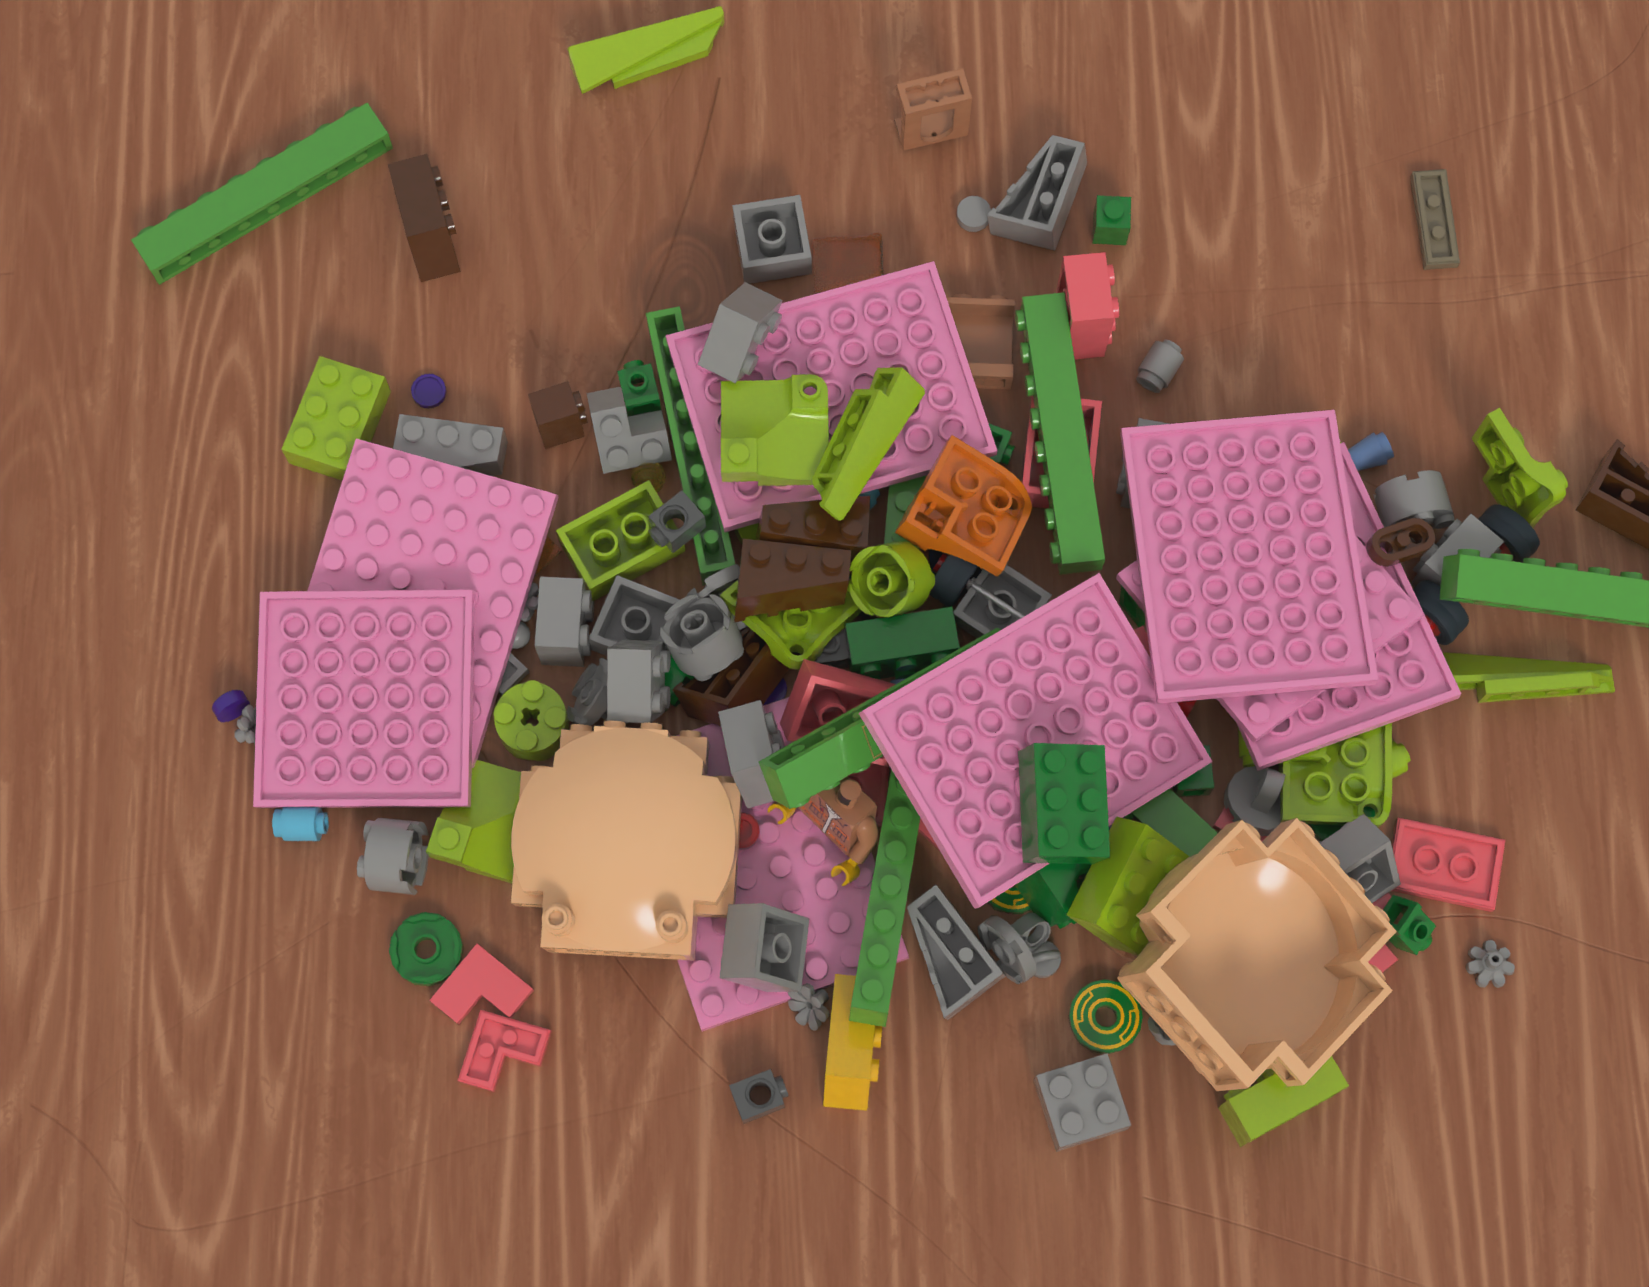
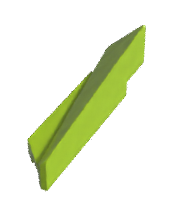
M721 6L568 47L570 65L581 93H586L611 80L614 89L707 57L713 47V41L720 26L723 27L725 23L724 11Z
M1442 652L1459 689H1476L1478 703L1615 692L1612 669L1607 664Z

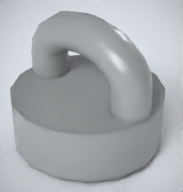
M1046 941L1039 949L1032 953L1037 969L1035 977L1047 978L1058 970L1061 963V953L1053 943Z

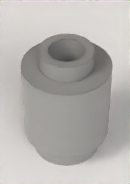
M1167 339L1163 342L1155 341L1138 368L1137 382L1155 393H1160L1162 388H1167L1184 361V357L1180 353L1182 349L1176 343Z

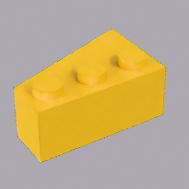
M835 974L823 1107L867 1111L870 1081L878 1082L880 1059H872L873 1047L881 1048L882 1026L849 1021L856 976Z

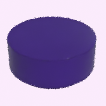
M232 690L215 700L212 711L218 721L229 722L241 716L242 709L249 705L250 702L242 690Z

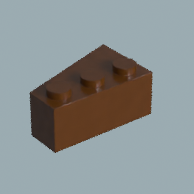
M428 154L388 164L406 237L420 281L425 282L461 272L451 235L457 234L452 215L444 214V211L450 210L445 190L438 191L437 187L443 186L438 166L431 167Z
M1616 439L1602 458L1576 511L1649 550V474L1647 473L1649 468L1643 462L1638 464L1623 450L1625 445Z
M870 496L857 497L843 520H836L819 504L822 500L763 505L756 532V540L851 550V566L856 555L865 548H868Z
M743 539L734 623L745 621V618L748 616L766 614L767 617L777 616L779 611L799 608L801 612L844 605L849 583L851 550Z
M747 627L741 632L744 653L739 659L734 660L728 667L715 673L708 680L699 681L694 677L685 686L680 682L672 690L688 717L721 726L719 711L759 700L764 704L790 668L772 656L767 643ZM792 652L794 655H800L798 652Z

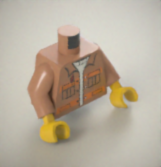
M847 776L840 780V784L835 788L817 793L810 797L808 803L799 807L832 842L850 857L848 860L834 866L831 870L832 877L839 875L842 871L845 872L846 880L842 886L853 882L859 877L860 868L858 864L865 862L880 837L875 820L877 811L875 802L861 790L858 782L851 780ZM775 801L769 806L767 812L769 813L774 808H779L783 812V818L777 823L782 824L794 814L796 808L789 809Z

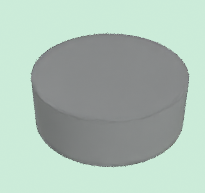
M979 196L964 198L957 207L956 218L958 224L969 232L983 230L988 225L987 215L991 211L990 205Z

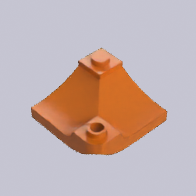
M951 435L945 442L913 501L908 506L895 533L924 551L932 549L953 555L998 577L1003 572L1032 510V503L1025 486L1013 473Z

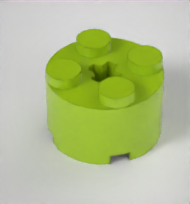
M907 541L891 542L865 548L856 555L850 566V571H852V583H848L850 595L858 608L871 616L891 617L912 612L926 601L931 589L935 585V575L931 571L928 560L918 548Z
M535 680L520 683L507 690L499 699L493 712L495 728L504 747L510 754L522 760L543 761L553 757L555 752L560 749L561 729L569 730L568 714L559 694L551 687ZM532 717L537 719L539 723L533 726L530 723L527 724L526 721Z

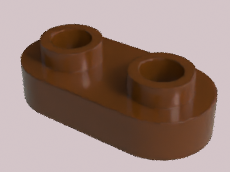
M1411 518L1377 530L1367 542V553L1376 564L1384 567L1393 566L1425 554L1435 542V532L1425 520ZM1410 537L1416 541V544L1411 541Z

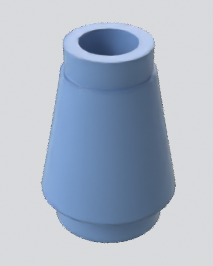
M1383 432L1377 435L1371 433L1348 449L1357 471L1386 465L1387 460L1394 458L1391 445Z

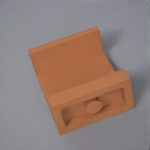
M956 294L953 297H946L976 388L1011 390L1014 366L1012 364L1015 299H1007L1001 295L973 298L968 294Z

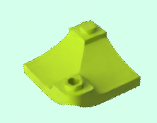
M813 374L791 375V377L783 380L737 381L736 383L721 381L722 482L758 481V486L813 485L812 477L829 444L828 388L825 381ZM807 387H813L816 389V393L807 395L804 393V390Z
M1500 408L1488 413L1472 437L1473 442L1490 467L1482 480L1499 505L1512 509L1534 528L1548 510L1561 503L1565 498L1566 488L1568 487L1567 479L1559 469H1555L1551 461L1538 462L1530 456L1524 446V439L1518 429L1511 426Z
M738 580L720 594V598L726 603L729 611L734 616ZM848 584L844 605L801 612L799 608L779 611L777 616L767 617L766 614L748 616L742 622L767 643L771 655L783 665L791 669H800L803 659L815 661L822 654L827 643L845 627V623H850L862 610L853 601ZM792 652H798L801 655L797 656L792 654Z
M1392 723L1279 763V772L1285 774L1284 783L1280 791V822L1298 818L1299 821H1303L1306 824L1343 826L1363 815V808L1369 806L1374 809L1375 816L1367 818L1378 828L1383 825L1389 817L1392 804Z
M477 760L474 768H472L471 807L443 808L440 816L437 817L426 849L428 856L464 867L467 871L512 884L514 863L511 849V832L515 811L519 802L521 772Z

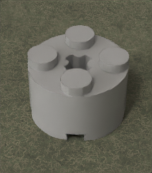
M1433 470L1417 472L1419 477L1417 479L1407 480L1405 474L1378 486L1375 490L1376 495H1374L1383 526L1387 527L1411 518H1420L1428 522L1433 529L1449 527L1455 519L1441 473Z
M698 594L679 600L668 609L664 616L666 620L663 629L662 627L660 628L662 640L678 668L685 674L694 676L699 681L710 679L715 673L728 667L744 653L742 634L736 622L734 623V618L726 603L720 597L708 594L710 598H699Z
M377 818L375 821L368 820L366 822L363 833L364 841L366 842L365 852L358 859L357 875L358 877L365 878L369 890L415 895L418 892L414 886H422L429 859L426 853L427 846L422 845V835L428 836L425 823L388 818Z

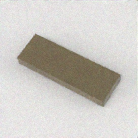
M1446 169L1413 171L1410 179L1424 270L1457 268L1460 264L1447 171Z

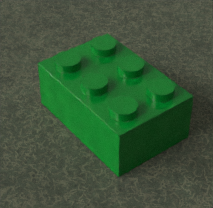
M952 607L845 623V634L850 657L849 671L879 680L889 677H895L896 680L906 679L960 649Z
M1033 743L1018 751L1023 863L1095 864L1110 858L1105 745Z

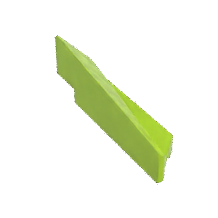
M903 367L877 368L870 389L854 390L812 477L813 485L822 498V501L819 502L820 506L836 520L844 519L925 394V389Z

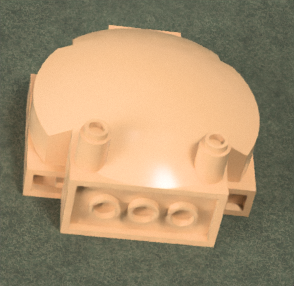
M604 721L603 726H594V731H592L593 726L572 724L570 730L561 729L560 749L555 752L553 767L531 766V771H521L519 802L515 811L511 832V849L514 863L511 903L519 907L543 908L541 948L551 953L695 961L698 917L727 918L728 904H735L742 796L733 777L707 776L709 741L707 737H701V732L681 730L679 736H672L668 730L662 729V724L641 723L640 728H627L625 722Z
M1298 818L1280 823L1263 842L1260 840L1259 832L1251 824L1243 820L1229 823L1199 853L1182 861L1167 873L1151 894L1146 906L1136 915L1140 919L1139 925L1149 942L1133 962L1122 966L1117 977L1122 987L1130 992L1216 1091L1247 1089L1266 1069H1272L1287 1087L1305 1085L1393 991L1385 982L1386 978L1381 970L1369 964L1368 961L1397 931L1389 923L1390 919L1385 911L1371 903L1364 895L1365 890L1362 885L1342 870L1338 858L1331 851L1324 849L1315 839V833L1312 828L1305 822L1299 821Z

